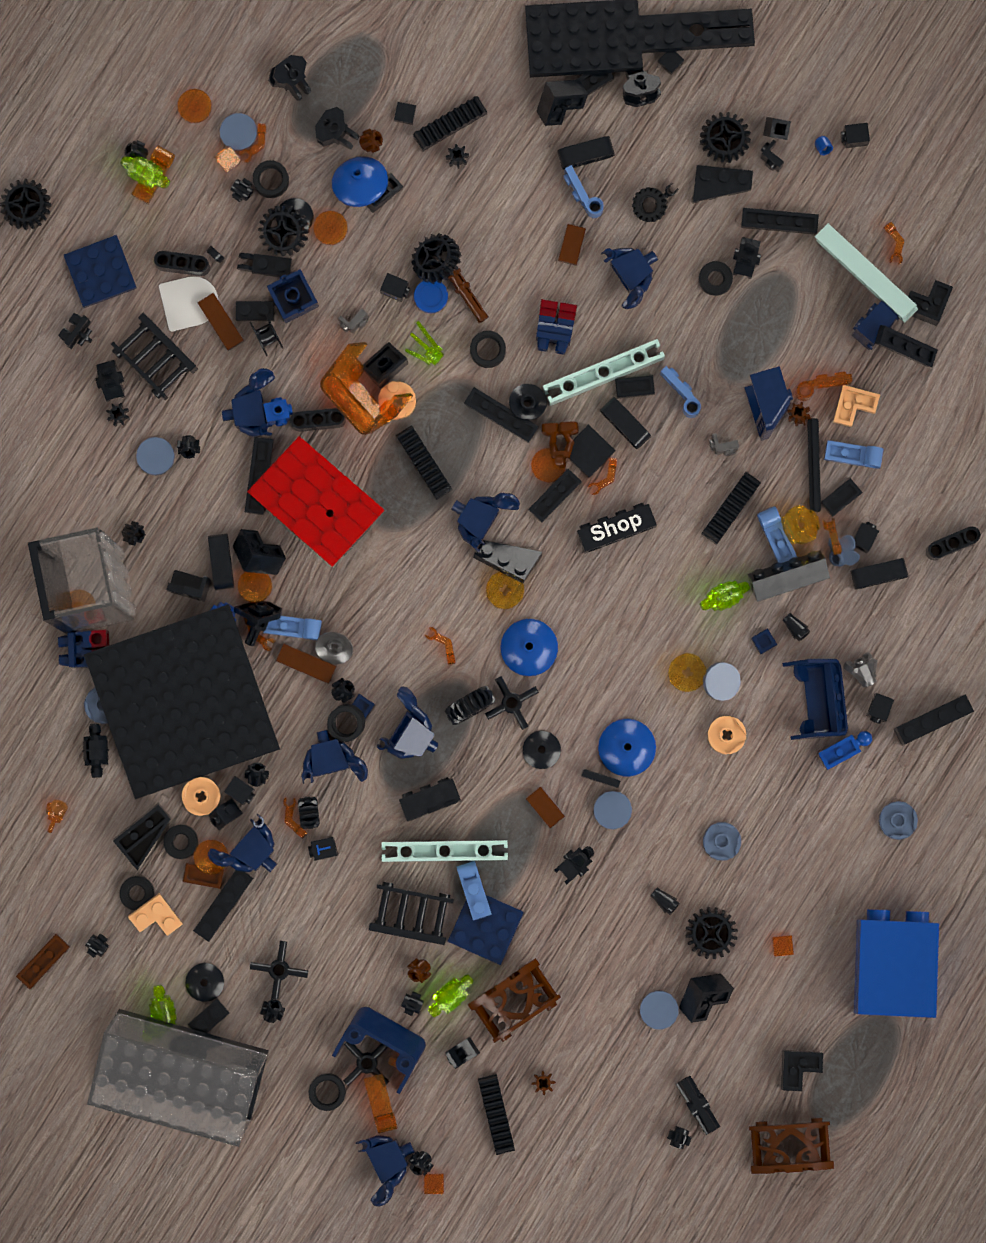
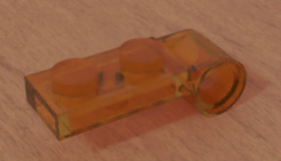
M158 145L151 155L147 168L134 188L132 196L149 205L172 165L175 154Z
M838 372L835 373V376L828 377L827 374L818 375L816 379L799 383L795 395L800 401H807L812 397L814 389L850 385L852 383V374ZM807 387L810 391V394L806 396L802 395L800 393V388Z
M383 1073L364 1078L378 1134L398 1129Z

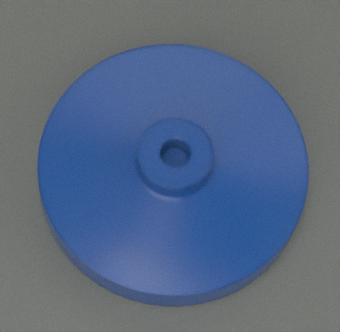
M422 281L414 291V300L421 311L437 313L446 306L448 291L443 283L436 281L435 284Z

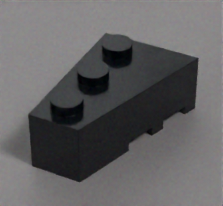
M447 777L439 780L438 784L432 787L430 784L421 787L417 793L413 794L410 791L402 794V799H399L405 818L409 822L459 803L461 798L453 778L449 779Z
M158 802L113 839V842L137 871L171 820V817Z

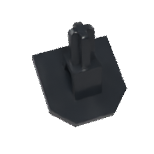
M253 601L234 606V612L246 618L247 625L251 626L245 644L254 646L260 630L265 631L270 621L281 618L282 608L268 601Z

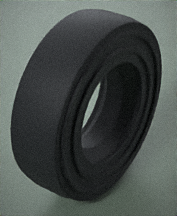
M720 261L707 263L699 273L700 287L709 295L718 296L726 293L733 282L731 269ZM714 271L720 272L723 276V282L720 285H712L708 280L710 273Z
M180 824L171 827L165 833L163 839L165 851L175 859L189 858L198 847L196 832L187 825ZM179 834H183L188 838V845L182 850L177 849L173 843L174 838Z
M133 876L123 882L119 895L122 904L126 908L135 911L152 899L155 891L148 879L142 876ZM134 886H140L144 890V897L140 901H134L130 897V890Z

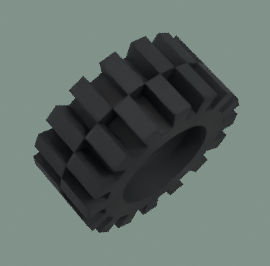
M646 187L637 192L635 198L633 197V212L642 221L656 222V220H660L666 214L668 202L660 190ZM651 197L656 200L657 207L653 212H646L643 209V202L646 198Z

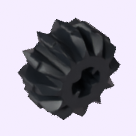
M316 797L300 798L298 800L301 828L313 829L318 827L320 822Z

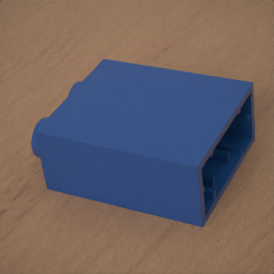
M867 909V920H857L854 987L855 1014L936 1018L939 923H929V912L906 911L905 922L890 921V910Z

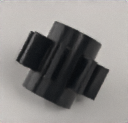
M137 140V142L133 141L127 144L124 153L125 156L129 157L128 162L140 164V162H144L147 159L148 150L144 148L145 143Z
M455 144V148H448L450 155H446V160H451L449 163L450 167L454 164L459 169L461 164L467 165L465 158L469 157V153H464L465 146L459 148ZM454 154H461V158L457 157L456 159H454Z
M246 178L242 181L237 179L230 189L233 192V198L238 202H241L242 199L247 201L254 192V189L251 188L252 182Z
M112 403L113 408L106 410L110 414V417L107 418L108 422L114 420L113 425L115 427L118 423L125 426L124 421L130 419L126 415L129 409H122V403L119 406H115ZM120 411L122 416H118L116 419L114 414Z
M192 435L183 436L182 441H177L178 454L187 459L195 458V453H200V440H196Z
M132 521L131 525L125 524L121 531L124 537L123 541L133 546L136 545V542L142 543L146 536L143 530L144 526L139 525L135 521Z
M341 678L332 684L333 689L331 693L336 701L341 700L342 703H345L354 697L353 692L355 688L350 680L344 681V678Z
M261 763L248 765L244 778L248 779V784L255 787L266 784L269 771L265 770V765Z
M93 934L85 945L88 948L86 953L93 958L97 955L102 957L109 948V945L106 943L108 939L102 934H99L98 937Z
M413 991L411 995L406 993L401 1007L405 1008L404 1013L413 1016V1013L419 1014L424 1000L420 999L421 994Z
M271 999L268 1002H263L260 1014L263 1015L265 1021L274 1023L277 1020H282L285 1008L282 1007L280 1001Z
M676 1126L675 1130L670 1129L667 1139L671 1140V1146L684 1149L685 1145H690L692 1137L688 1136L689 1130Z
M416 1151L408 1160L411 1163L410 1170L415 1175L423 1174L425 1176L434 1166L430 1163L432 1161L431 1156L424 1151Z

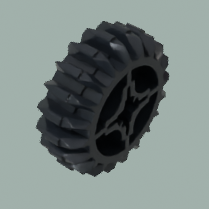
M720 112L719 118L712 115V121L707 119V126H702L704 132L700 133V137L704 139L700 140V144L705 145L702 149L703 152L709 150L707 157L714 155L713 161H717L719 157L721 158V163H724L725 158H727L728 163H731L732 157L737 161L739 160L738 154L744 156V150H748L749 146L746 143H750L751 139L747 136L751 132L748 130L744 131L748 128V125H741L743 118L737 121V114H734L733 118H731L730 112L726 113V117H723L722 112ZM720 125V133L710 137L711 131ZM727 125L733 126L738 132L729 130ZM723 131H724V135H726V137L728 138L727 143H726L725 139L722 138V136H723ZM741 138L740 144L731 150L730 143ZM714 145H721L724 151L717 149Z
M24 179L23 184L17 180V186L10 183L12 189L8 190L5 188L4 190L7 196L1 195V198L4 200V202H0V206L3 207L1 213L6 214L4 219L9 221L11 226L16 224L17 229H20L22 225L24 230L28 229V225H30L31 229H35V223L41 226L40 220H47L44 214H50V210L46 208L52 206L50 202H47L51 199L49 195H46L47 190L45 188L42 189L40 183L36 185L34 180L30 184L27 179ZM29 191L36 193L40 198V202L30 199ZM21 193L19 199L13 200L17 194ZM26 199H27V202H28L29 204L26 205V208L24 209V207H23L22 205H25V202H26ZM11 208L21 210L22 218L13 215ZM33 210H38L36 214L30 217V213Z
M286 204L282 205L281 208L277 205L274 210L272 208L268 209L269 214H263L265 220H260L259 222L264 227L258 228V231L263 232V235H260L259 238H265L266 240L262 243L263 246L269 244L267 250L272 251L274 249L275 255L281 253V256H286V253L291 256L293 255V250L296 253L299 252V247L303 248L305 246L303 241L308 240V237L304 234L310 232V230L304 228L309 225L308 222L303 223L302 221L305 219V215L299 217L300 210L298 209L294 212V206H290L287 209ZM278 215H281L278 226L271 227L273 220ZM287 216L295 222L296 227L290 225ZM284 228L285 230L290 232L284 233L283 231L278 229ZM272 234L277 235V237H278V239H279V242H280L281 244L277 243V242L274 240V238L272 237ZM297 234L295 241L287 246L289 236Z
M440 233L437 236L431 234L430 238L425 237V241L423 243L419 242L420 246L414 248L416 253L411 254L413 258L411 261L413 271L424 282L435 284L436 281L442 283V279L448 281L449 275L454 276L453 271L459 270L457 264L461 263L459 258L462 256L455 240L451 239L448 235Z
M483 686L467 694L446 708L445 713L448 720L451 721L452 725L468 720L495 702L494 694L488 686Z
M707 907L706 914L703 909H700V917L696 913L693 914L694 918H696L695 922L691 919L688 920L693 926H686V930H691V934H686L685 937H692V940L687 942V944H695L692 948L693 952L700 949L698 956L706 952L705 959L709 958L710 953H712L713 959H716V953H719L720 957H724L722 950L730 953L727 946L734 947L735 944L730 941L731 939L737 940L738 938L737 936H732V932H738V929H731V926L735 925L736 922H728L732 917L730 914L723 917L726 912L725 910L717 914V907L714 908V913H711V908ZM716 917L721 921L714 926H710L703 919ZM698 924L704 930V935L699 941L696 938ZM724 925L727 928L725 942L719 936V931ZM707 928H711V930L713 928L716 929V938L712 939V936L706 938L708 935ZM709 940H713L720 947L717 949H706L702 946Z

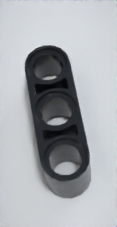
M610 136L574 144L557 151L562 170H565L570 165L575 168L615 156Z
M159 251L154 256V262L160 271L195 276H205L210 271L208 260L201 255ZM162 257L168 258V262L165 265L159 264V260ZM180 260L187 261L184 267L180 268L177 266ZM199 262L206 263L205 268L202 270L196 269V265Z
M615 397L600 409L603 416L635 449L638 450L651 438L650 433Z
M339 408L295 412L290 417L292 428L298 432L340 428L346 422L345 414ZM340 414L342 416L341 421L333 422V415ZM322 416V423L314 424V417ZM296 418H303L304 423L301 426L294 425Z
M971 526L934 541L926 548V556L930 560L935 561L972 546L979 541L980 531L978 528ZM968 531L973 532L975 540H968L966 533ZM949 539L957 541V548L949 546ZM932 546H937L940 549L938 556L931 553Z
M228 534L208 536L214 589L234 588Z
M904 558L850 571L855 590L909 577Z

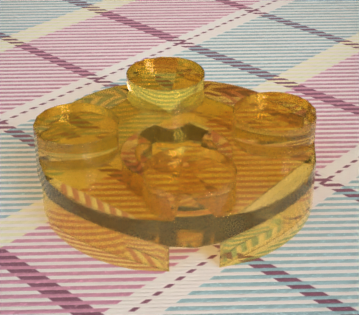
M803 505L789 509L781 519L784 533L793 544H807L817 537V532L820 529V522L816 513L813 510L804 508L806 506ZM798 521L804 523L802 529L798 526Z
M498 572L489 579L486 586V595L496 608L503 610L512 609L523 599L524 585ZM504 585H507L511 592H507V595L504 596L503 592L499 590Z
M685 653L677 656L671 662L668 669V677L670 683L679 691L692 692L703 685V677L707 669L698 656ZM689 667L693 675L685 678L682 670H686Z

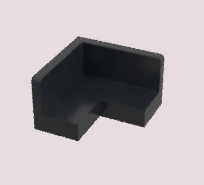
M578 79L546 82L537 107V113L545 126L562 125L567 110L584 108L588 93Z
M935 280L928 297L910 291L908 297L918 308L912 317L937 326L953 287Z
M241 529L233 543V549L244 572L277 575L286 560L280 545L264 544L259 532L255 530Z
M174 570L171 583H168L166 590L205 602L211 580L207 576L202 578Z
M722 974L691 978L679 1009L691 1023L706 1021L712 1006L728 1003L734 988Z
M782 1050L781 1090L802 1092L803 1072L823 1073L822 1052Z

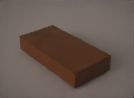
M567 224L558 259L559 262L577 266L586 228Z
M539 787L526 798L549 828H552L565 817L542 787Z
M186 863L183 882L221 889L225 870Z

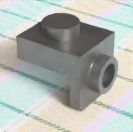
M361 309L350 322L340 315L338 318L339 326L345 332L350 331L354 334L358 328L362 329L367 324L368 314Z
M716 433L712 434V439L709 440L711 451L715 450L716 455L723 453L725 456L733 455L739 449L738 440L719 444Z

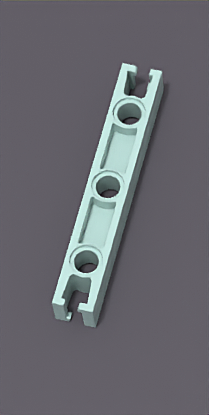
M829 223L815 236L816 241L880 301H883L898 314V318L904 323L918 310L917 305Z
M658 339L543 385L545 395L549 394L548 390L560 388L562 393L554 398L548 396L549 405L552 406L664 360L665 355L663 351L658 353L657 356L650 358L646 352L653 347L658 348L660 346ZM636 354H641L644 357V360L642 362H636L634 360V356ZM605 368L609 371V374L606 377H602L598 371ZM571 383L574 388L571 391H566L563 385Z
M508 841L382 842V850H386V846L398 847L397 857L386 858L385 854H382V862L508 860V853H504V856L492 855L493 845L504 844V848H508ZM481 845H486L489 848L488 855H479L478 848ZM405 846H409L412 850L409 857L401 855V849ZM442 846L450 848V854L447 857H443L439 853Z

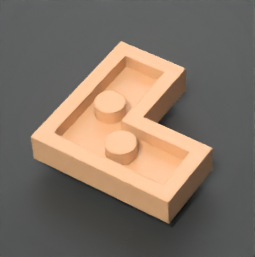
M843 385L833 423L852 427L857 409L875 414L880 394Z
M160 893L128 915V918L139 932L156 921L168 936L183 925Z

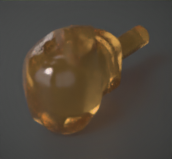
M55 799L47 804V819L51 820L47 832L52 833L55 823H60L63 819L65 812L68 810V805L65 802Z

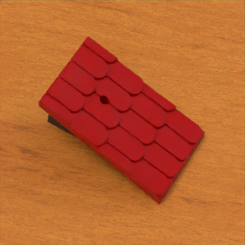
M300 436L247 491L331 567L350 551L371 528L376 519L385 511ZM327 511H332V512H333V516H332V517H328V516L326 515V512H327Z

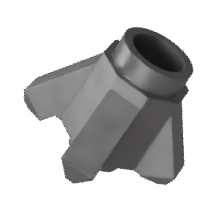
M866 652L861 658L856 659L854 663L846 661L844 669L862 684V687H868L877 681L875 673L878 660L872 658V654Z

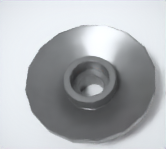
M327 632L319 636L316 641L315 649L318 656L330 664L345 663L353 654L351 641L341 633Z

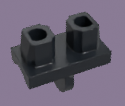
M73 313L69 323L75 326L74 330L70 332L63 328L58 335L71 350L76 343L80 346L85 341L91 343L92 339L89 338L92 330L87 328L91 321L84 315L82 317Z

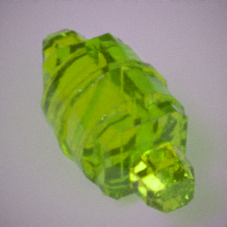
M124 156L120 162L122 167L128 170L127 176L147 188L152 189L155 186L167 188L170 184L169 178L162 175L164 170L159 165L153 163L152 160L140 156L134 159Z
M727 581L720 583L716 587L711 588L710 592L706 594L707 598L700 602V607L705 611L709 609L723 611L727 608H732L743 598V594L749 591L750 586L747 582Z
M469 974L460 978V981L453 977L445 985H442V988L433 996L436 1003L429 1007V1013L433 1017H437L442 1013V1010L447 1014L455 1010L470 995L466 988H470L474 983L473 978Z
M162 985L154 986L153 996L156 997L150 999L149 1015L151 1018L163 1021V1016L165 1015L166 1022L176 1024L177 1016L174 1000L169 995H164L165 990Z

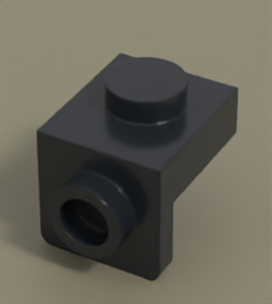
M773 139L771 143L767 142L762 147L761 159L765 161V165L773 171L775 169L779 172L783 167L784 161L771 152L776 145V141Z
M231 798L215 808L209 814L211 823L218 830H221L243 813Z
M468 1037L446 1051L445 1054L448 1062L456 1069L480 1054L472 1039Z

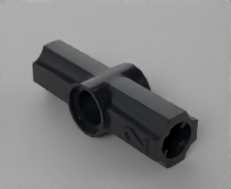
M691 1076L676 1083L686 1100L687 1107L693 1117H696L706 1135L721 1127L710 1110L709 1103L703 1093H700Z

